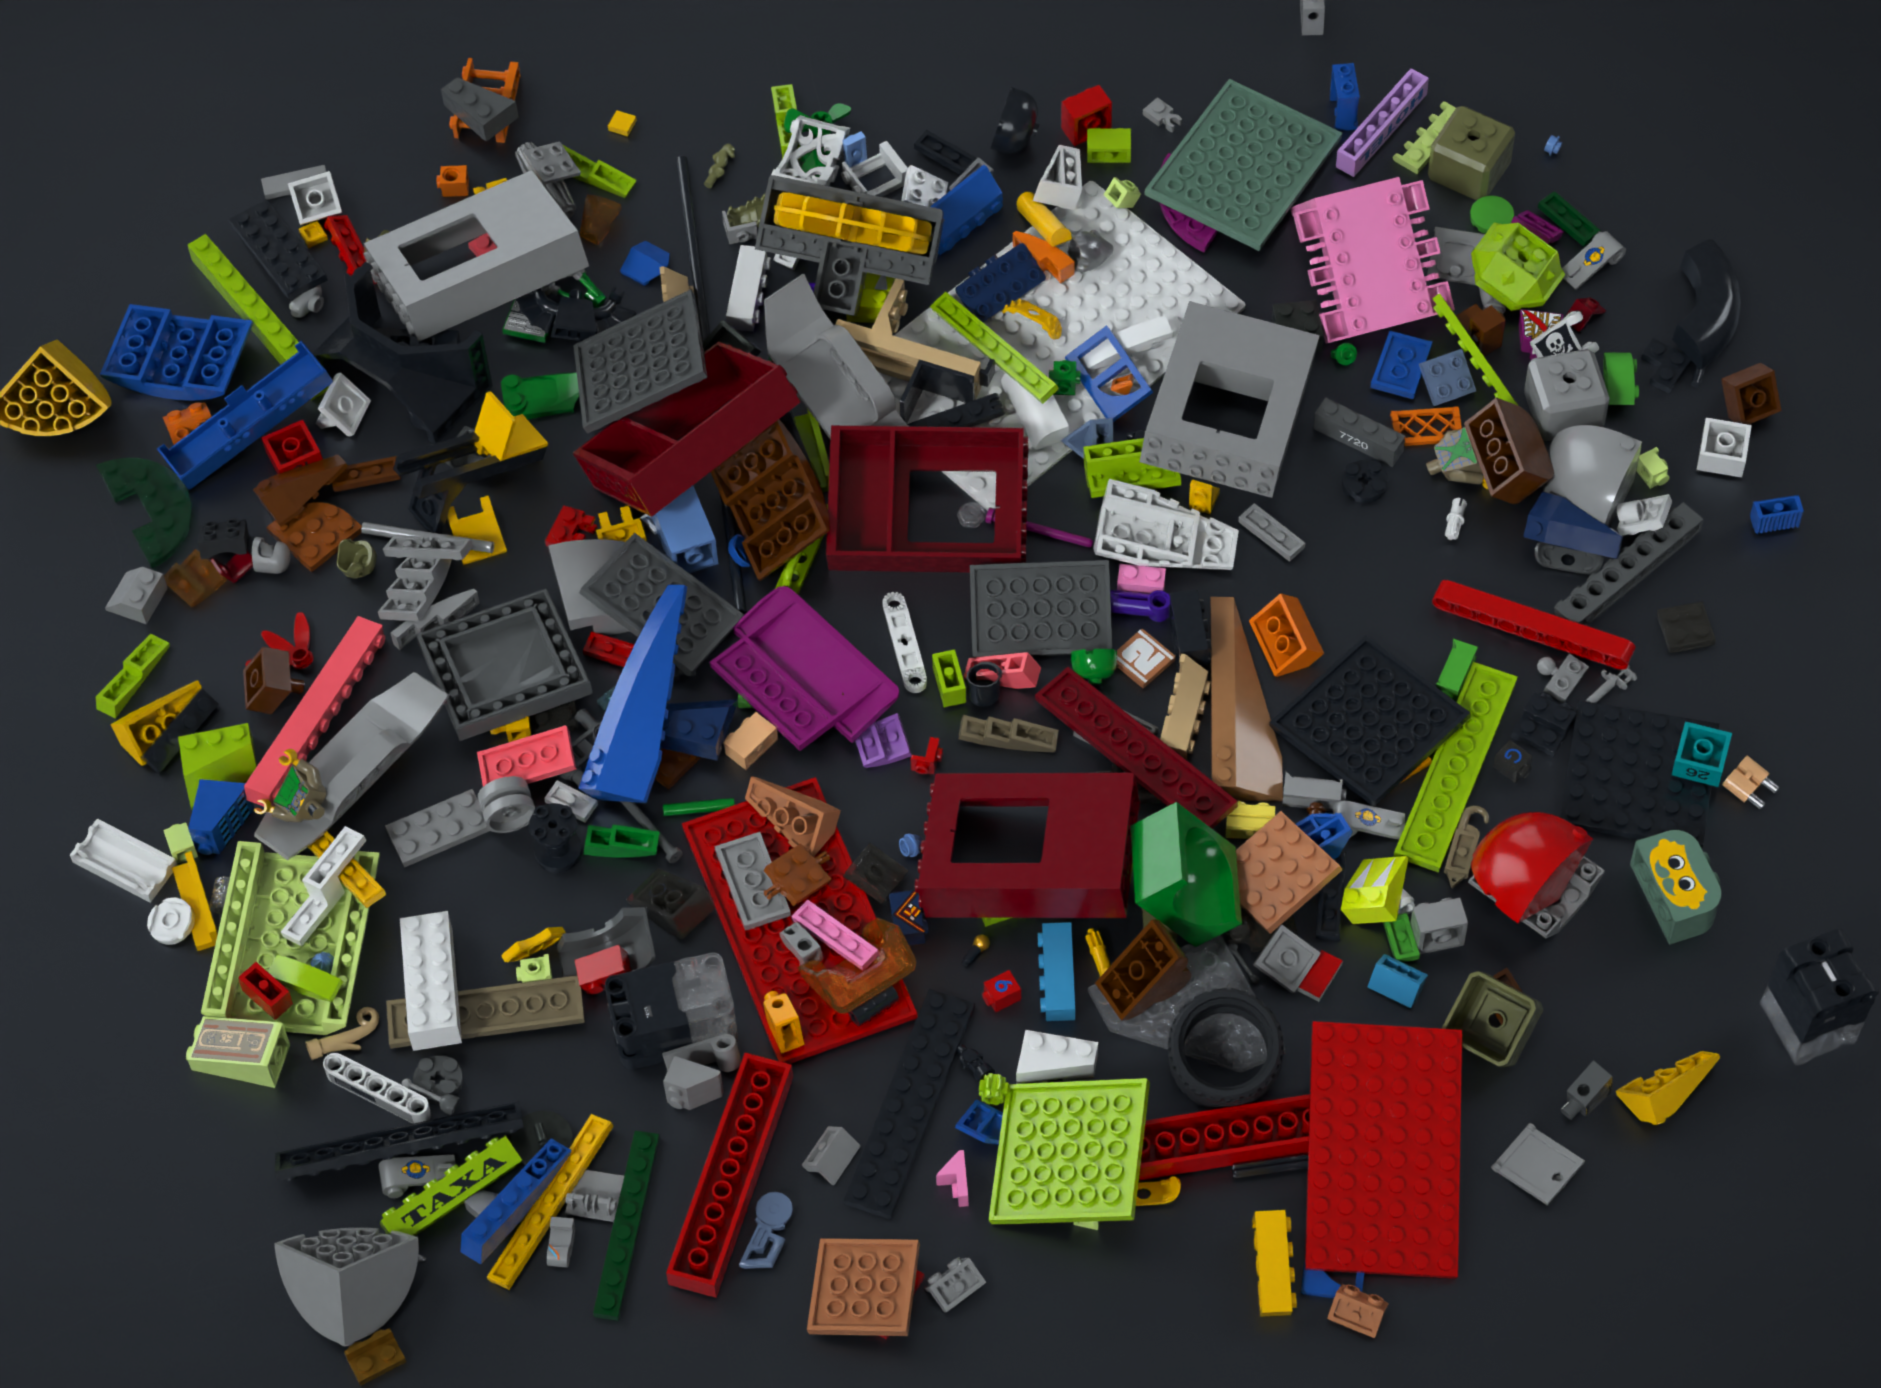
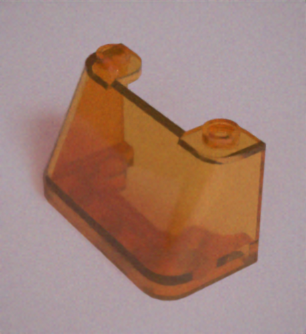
M876 918L864 927L862 938L877 948L880 954L864 971L847 959L829 970H826L822 962L810 960L799 966L798 970L803 979L833 1010L842 1014L848 1013L914 971L916 967L915 956L898 925L881 918Z

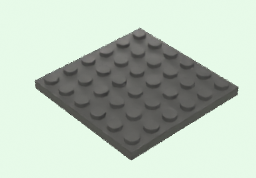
M691 289L573 345L582 423L587 434L707 378L696 298Z

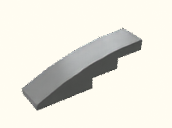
M471 589L431 605L420 621H405L391 632L393 645L401 650L416 637V634L463 618L480 604L477 591Z

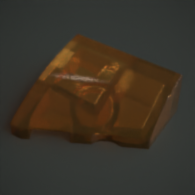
M587 195L580 236L599 245L610 231V224L622 210L621 204L604 197Z

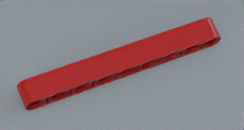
M1449 580L1440 582L1432 599V604L1442 611L1620 670L1628 667L1636 649L1634 643L1627 639Z

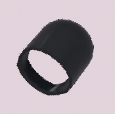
M980 662L967 672V695L969 700L976 706L988 707L999 699L1002 670L999 666L991 662ZM980 669H988L997 673L998 678L995 682L989 680L977 681L976 673Z

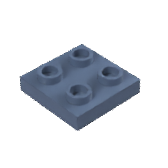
M1462 349L1419 364L1433 406L1476 391Z

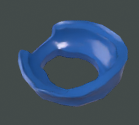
M737 534L729 542V554L739 566L749 567L751 563L742 545L745 539L742 535ZM736 548L742 553L745 560L738 555Z

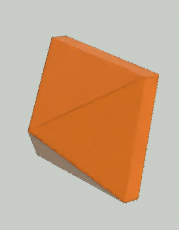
M1133 374L1113 379L1111 390L1123 395L1129 394L1135 377Z

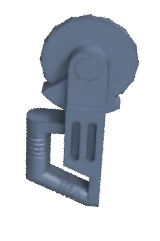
M769 1192L761 1196L757 1201L755 1208L757 1227L744 1252L739 1267L743 1269L773 1268L785 1243L783 1237L773 1233L774 1231L785 1229L784 1224L791 1218L793 1212L790 1199L779 1192ZM769 1242H773L766 1258L749 1259L751 1254H763Z

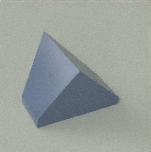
M1113 418L1091 419L1061 441L1084 459V446L1113 442Z

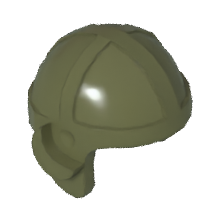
M344 539L340 542L337 567L347 577L361 578L374 571L377 554L370 543L366 541H352L351 539Z

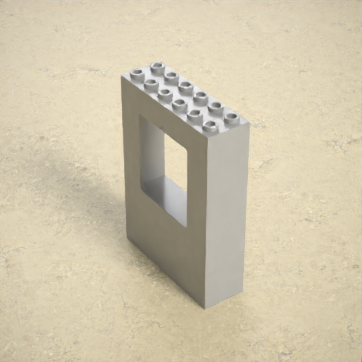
M532 170L363 243L366 252L363 253L365 260L373 267L371 275L374 282H377L380 291L384 293L388 303H391L394 312L399 315L402 324H405L409 334H414L418 341L589 266L578 230ZM485 233L489 235L497 246L492 251L423 281L418 278L411 268L412 265Z
M1189 301L1145 431L1139 462L1272 498L1312 369L1320 335ZM1193 382L1268 401L1257 439L1221 430L1220 433H1216L1217 429L1182 420Z

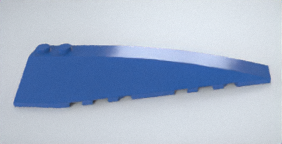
M668 585L644 625L613 691L578 788L596 800L647 803L662 759L663 751L659 749L660 743L665 739L663 723L664 720L668 719L669 711L666 709V703L671 699L676 666L673 663V657L678 653L679 645L676 644L677 634L681 633L682 625L679 623V618L684 613L687 586Z

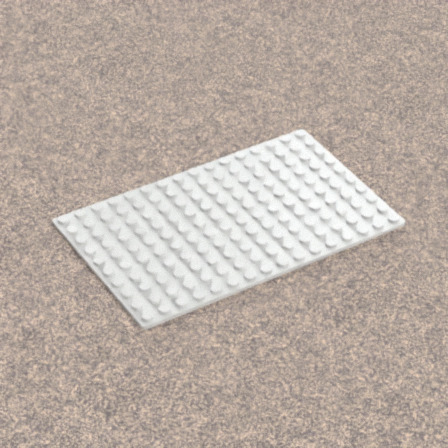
M1089 181L1082 186V192L1075 210L1057 206L1051 212L1071 232L1072 237L1081 231L1090 232L1091 230H1096L1102 238L1113 245V253L1097 268L1087 272L1075 270V274L1062 283L1048 270H1045L1043 273L1046 279L1020 297L1021 300H1025L1056 316L1062 327L1061 337L1056 340L1051 339L1048 332L1042 329L1041 324L1018 312L1015 314L1009 311L1002 313L1001 310L983 323L1027 360L1034 358L1040 371L1049 378V370H1053L1054 361L1066 360L1065 356L1106 325L1115 334L1139 323L1166 315L1173 331V338L1152 343L1151 349L1130 354L1132 362L1148 385L1152 386L1165 375L1189 301L1237 314L1245 309V302L1128 208H1116L1104 196L1105 190L1094 181ZM1033 226L1024 232L1045 240ZM1070 240L1056 247L1067 254ZM1013 242L996 254V256L1000 257L1014 248ZM955 288L948 292L949 295L965 307ZM930 307L894 335L981 362V369L984 370L990 360L934 313ZM1029 311L1033 315H1040L1035 311ZM1083 358L1079 359L1086 368ZM996 364L995 373L989 386H981L976 399L998 393L999 400L1002 403L1001 408H1004L1005 414L973 427L1024 428L1001 383L1005 372ZM1111 365L1090 370L1088 373L1094 379ZM1127 367L1113 379L1126 376L1132 373ZM879 373L890 387L895 399L896 411L900 415V399L907 387L908 381ZM1135 378L1129 394L1141 388ZM1113 379L1099 388L1108 395H1123L1111 390ZM1081 381L1080 384H1076V395H1053L1069 425V434L1091 419L1105 418ZM923 390L907 424L965 403ZM1024 429V436H1028L1026 430ZM1028 436L1027 487L1069 454L1072 449L1061 441L1035 450ZM942 471L987 511L989 507L994 509L1000 508L995 507V472Z

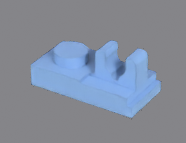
M862 131L842 140L844 162L850 168L867 160L866 137Z

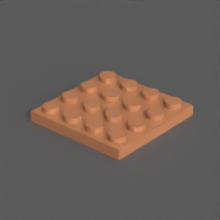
M1282 811L1236 850L1240 906L1270 934L1342 871L1341 866Z
M820 1239L807 1325L808 1333L818 1335L908 1336L920 1249L919 1241L901 1239Z

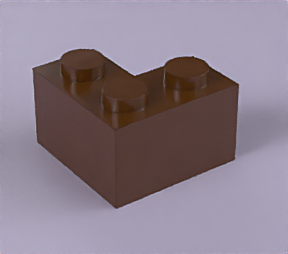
M1474 304L1456 315L1484 357L1502 346L1506 320L1504 315L1492 305L1481 310L1477 304Z

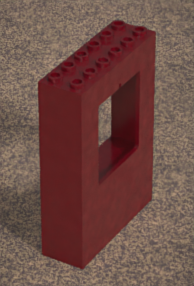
M717 342L704 352L707 378L677 393L664 397L658 402L647 405L639 411L630 413L618 421L612 422L574 451L573 455L594 489L652 517L800 403L797 397L798 391L792 383H789L786 378L787 372L780 364L776 365L770 360L766 361L760 356L756 357L750 352L746 353L740 348L732 347L730 344Z
M831 425L828 494L830 531L827 532L826 547L828 569L836 571L970 573V565L1026 563L1029 444L1028 436H1024V428ZM910 472H995V507L1000 508H995L994 542H909Z
M1134 773L935 774L934 783L930 784V796L932 799L931 802L927 803V815L929 818L928 821L924 822V834L926 837L925 840L921 841V853L923 856L922 859L918 860V873L920 875L919 879H915V892L919 893V907L923 908L925 917H1127L1133 866L1130 826L1138 822L1140 799ZM1049 806L1040 863L951 862L960 807Z

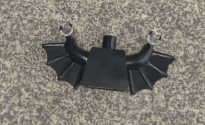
M616 286L612 288L609 300L600 307H593L591 300L582 299V292L577 289L571 290L569 297H561L560 303L549 299L545 292L541 290L542 287L532 291L535 294H525L515 299L519 304L518 312L528 318L531 326H537L544 330L545 333H549L553 324L551 337L583 341L594 336L595 333L598 334L637 314L635 311L616 306V304L621 303L625 293L624 291L622 294L615 293Z

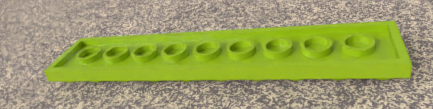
M1476 662L1472 663L1457 700L1459 705L1471 713V718L1437 748L1394 851V857L1407 856L1410 863L1436 872L1440 871L1461 815L1468 803L1516 685L1517 676Z

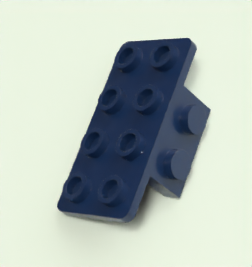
M1020 243L1000 257H997L995 254L985 261L986 266L982 269L977 266L968 272L970 277L958 285L955 291L967 310L980 321L985 322L1004 309L1006 304L1010 305L1012 300H1017L1043 282L1046 276L1026 245Z

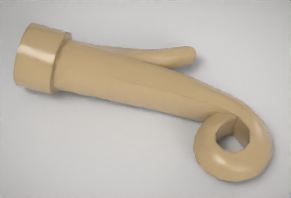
M364 1007L357 1012L356 1016L358 1023L361 1025L360 1027L305 1042L311 1060L320 1058L323 1054L330 1052L361 1050L360 1045L352 1043L370 1034L379 1023L378 1012L372 1007ZM370 1015L372 1018L370 1021H366L363 1017Z

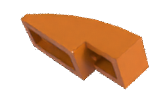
M1019 231L1013 232V247L1024 243L1043 272L1048 270L1060 283L1075 274V261L1056 246L1052 247L1047 241Z

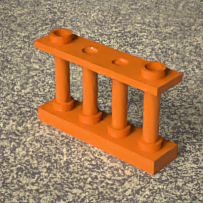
M468 58L467 65L463 66L462 69L463 80L470 83L473 82V78L504 80V87L482 88L515 101L521 77L519 62H510L508 70L500 72L474 69L473 58ZM455 114L450 117L449 127L453 129L454 138H459L461 128L471 129ZM509 125L495 135L496 142L505 143Z

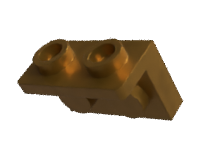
M390 1328L379 1330L371 1338L363 1342H355L344 1351L360 1386L406 1363V1359Z

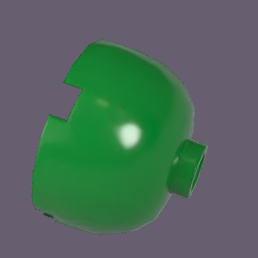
M1115 649L1072 651L1071 663L1073 671L1084 680H1088V683L1091 685L1102 684L1103 679L1111 677L1115 672L1117 651Z

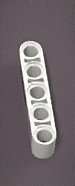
M331 1053L325 1057L323 1066L328 1080L411 1123L430 1120L431 1110L424 1096L339 1053ZM335 1066H341L338 1070H331ZM356 1076L361 1077L357 1081H352V1079ZM376 1087H382L379 1091H372ZM398 1097H402V1098H403V1099H402L401 1101H399V1102H393V1100H394L395 1098H398ZM417 1108H424L419 1113L414 1112Z

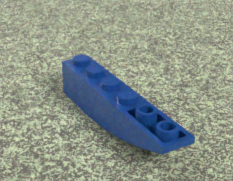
M551 1138L461 1234L460 1252L482 1264L539 1199L570 1156L571 1149Z

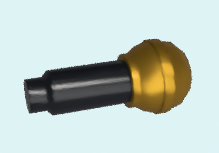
M983 934L976 936L972 948L963 957L961 963L967 967L980 952L988 949L990 945L989 938Z

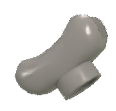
M318 285L304 292L290 302L289 309L293 317L302 318L310 311L318 313L322 309L324 298L321 297V286Z

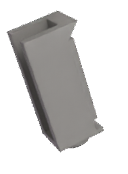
M1286 772L1282 806L1308 808L1310 803L1318 802L1324 805L1326 811H1333V805L1336 802L1345 801L1346 789H1342L1343 780L1340 779V782H1336L1334 780L1296 776L1293 778Z

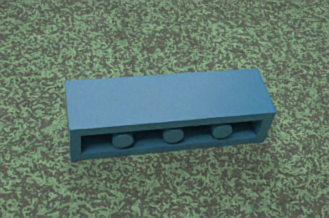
M1071 922L1042 923V932L1038 933V947H1043V954H1038L1039 969H1044V976H1039L1040 990H1045V998H1040L1041 1012H1046V1021L1075 1020Z

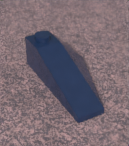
M1547 492L1541 493L1530 511L1524 532L1525 538L1618 559L1623 539L1621 534L1587 514V512L1571 503L1566 497Z

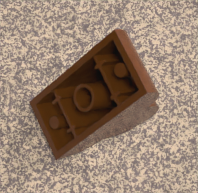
M1153 919L1095 984L1120 1020L1124 1021L1138 1016L1153 1003L1164 1001L1178 993L1189 982L1192 974L1187 968L1188 959L1162 922L1158 919Z

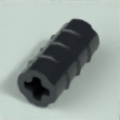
M886 982L848 1007L847 1012L851 1020L859 1027L886 1008H890L892 1004L899 1000V996L894 987Z

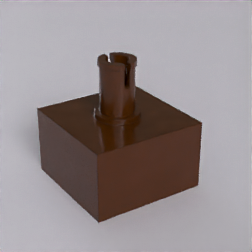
M1758 363L1721 378L1728 418L1733 422L1748 425L1782 411L1775 372L1766 365Z
M262 647L244 668L246 710L272 714L290 692L301 695L305 683L304 680L290 678L288 651Z

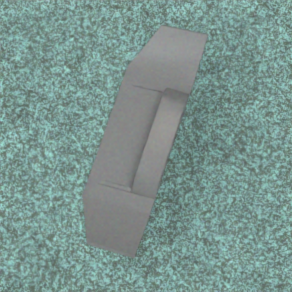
M805 274L800 275L764 299L768 355L776 365L780 364L786 370L787 380L795 386L798 391L797 395L830 440L831 425L908 426L896 411L895 399L890 387L851 334L844 327L832 324L818 303Z
M413 672L384 693L371 699L309 762L319 770L322 785L327 791V795L321 805L325 809L324 815L319 819L286 822L273 817L272 813L267 812L255 831L254 837L286 860L291 859L319 839L421 736L450 695L418 673Z

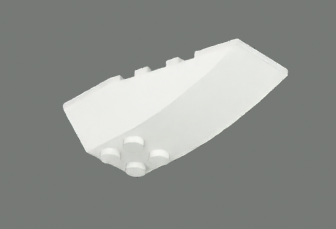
M1109 479L1099 514L1093 548L1095 555L1139 566L1232 570L1239 530L1214 518L1207 519L1193 508L1190 511L1180 506V502L1174 499L1169 501L1161 497V493L1155 490Z

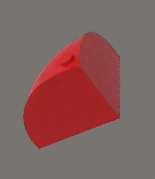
M1541 812L1521 813L1507 818L1496 825L1481 840L1472 855V872L1486 895H1492L1497 900L1495 905L1516 923H1520L1560 899L1593 838L1587 834L1585 829L1575 826L1558 816Z

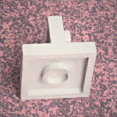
M342 373L335 374L333 383L330 384L318 407L321 414L315 424L321 429L337 426L347 436H352L355 434L371 400Z

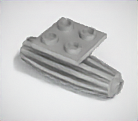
M560 141L539 147L532 142L522 144L517 148L515 154L523 174L532 170L568 219L571 218L575 213L576 205L563 179L579 176L581 174L580 170Z

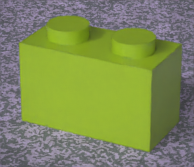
M1131 128L1087 129V163H1131Z
M955 649L932 654L933 671L943 707L966 703V687Z

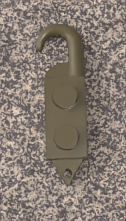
M1473 805L1464 809L1456 828L1444 873L1448 876L1451 888H1454L1463 879H1468L1471 861L1473 860L1472 855L1478 845L1480 833L1477 828L1468 824L1470 816L1474 813H1479L1484 817L1486 824L1489 822L1488 812L1480 806Z

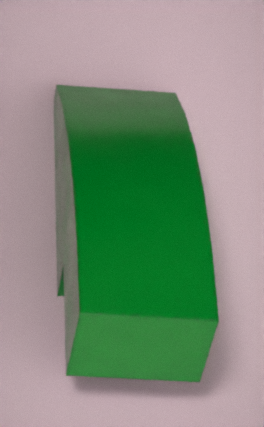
M612 824V829L588 825L584 855L614 858L656 855L660 832Z

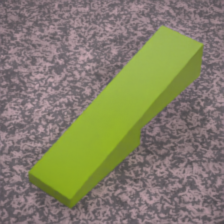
M792 84L771 87L782 159L792 133H787L784 130L785 116L789 109L794 108L797 110Z
M563 145L581 172L579 176L572 178L620 197H627L636 183L634 178L601 160L595 163Z
M150 633L123 661V669L96 696L97 710L116 719L168 650L170 643Z

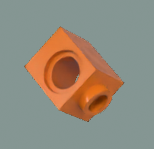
M467 165L441 166L440 175H437L436 182L437 188H441L442 196H469Z

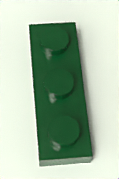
M1555 191L1538 203V208L1583 247L1592 242L1593 237L1601 232L1600 229Z

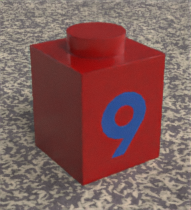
M1010 970L984 982L982 997L987 1006L991 1005L994 1011L998 1012L1021 1000V988Z

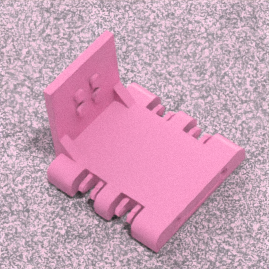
M1396 177L1314 198L1290 208L1291 214L1294 216L1300 243L1318 238L1320 240V243L1306 246V249L1311 252L1322 248L1323 257H1315L1309 261L1310 265L1325 261L1326 266L1310 269L1307 272L1311 287L1328 282L1331 283L1330 287L1317 290L1318 295L1328 294L1333 291L1335 299L1320 303L1321 308L1333 305L1337 307V310L1319 314L1325 343L1438 315L1433 308L1436 303L1432 298L1439 293L1452 311L1455 310L1448 281L1426 286L1425 281L1439 278L1438 273L1424 276L1422 270L1424 267L1434 266L1436 264L1435 260L1420 262L1421 258L1441 253L1437 237L1415 242V238L1429 234L1428 230H1420L1416 233H1413L1411 225L1423 223L1425 221L1424 216L1411 220L1409 218L1411 214L1430 209L1423 180L1401 185L1400 178Z

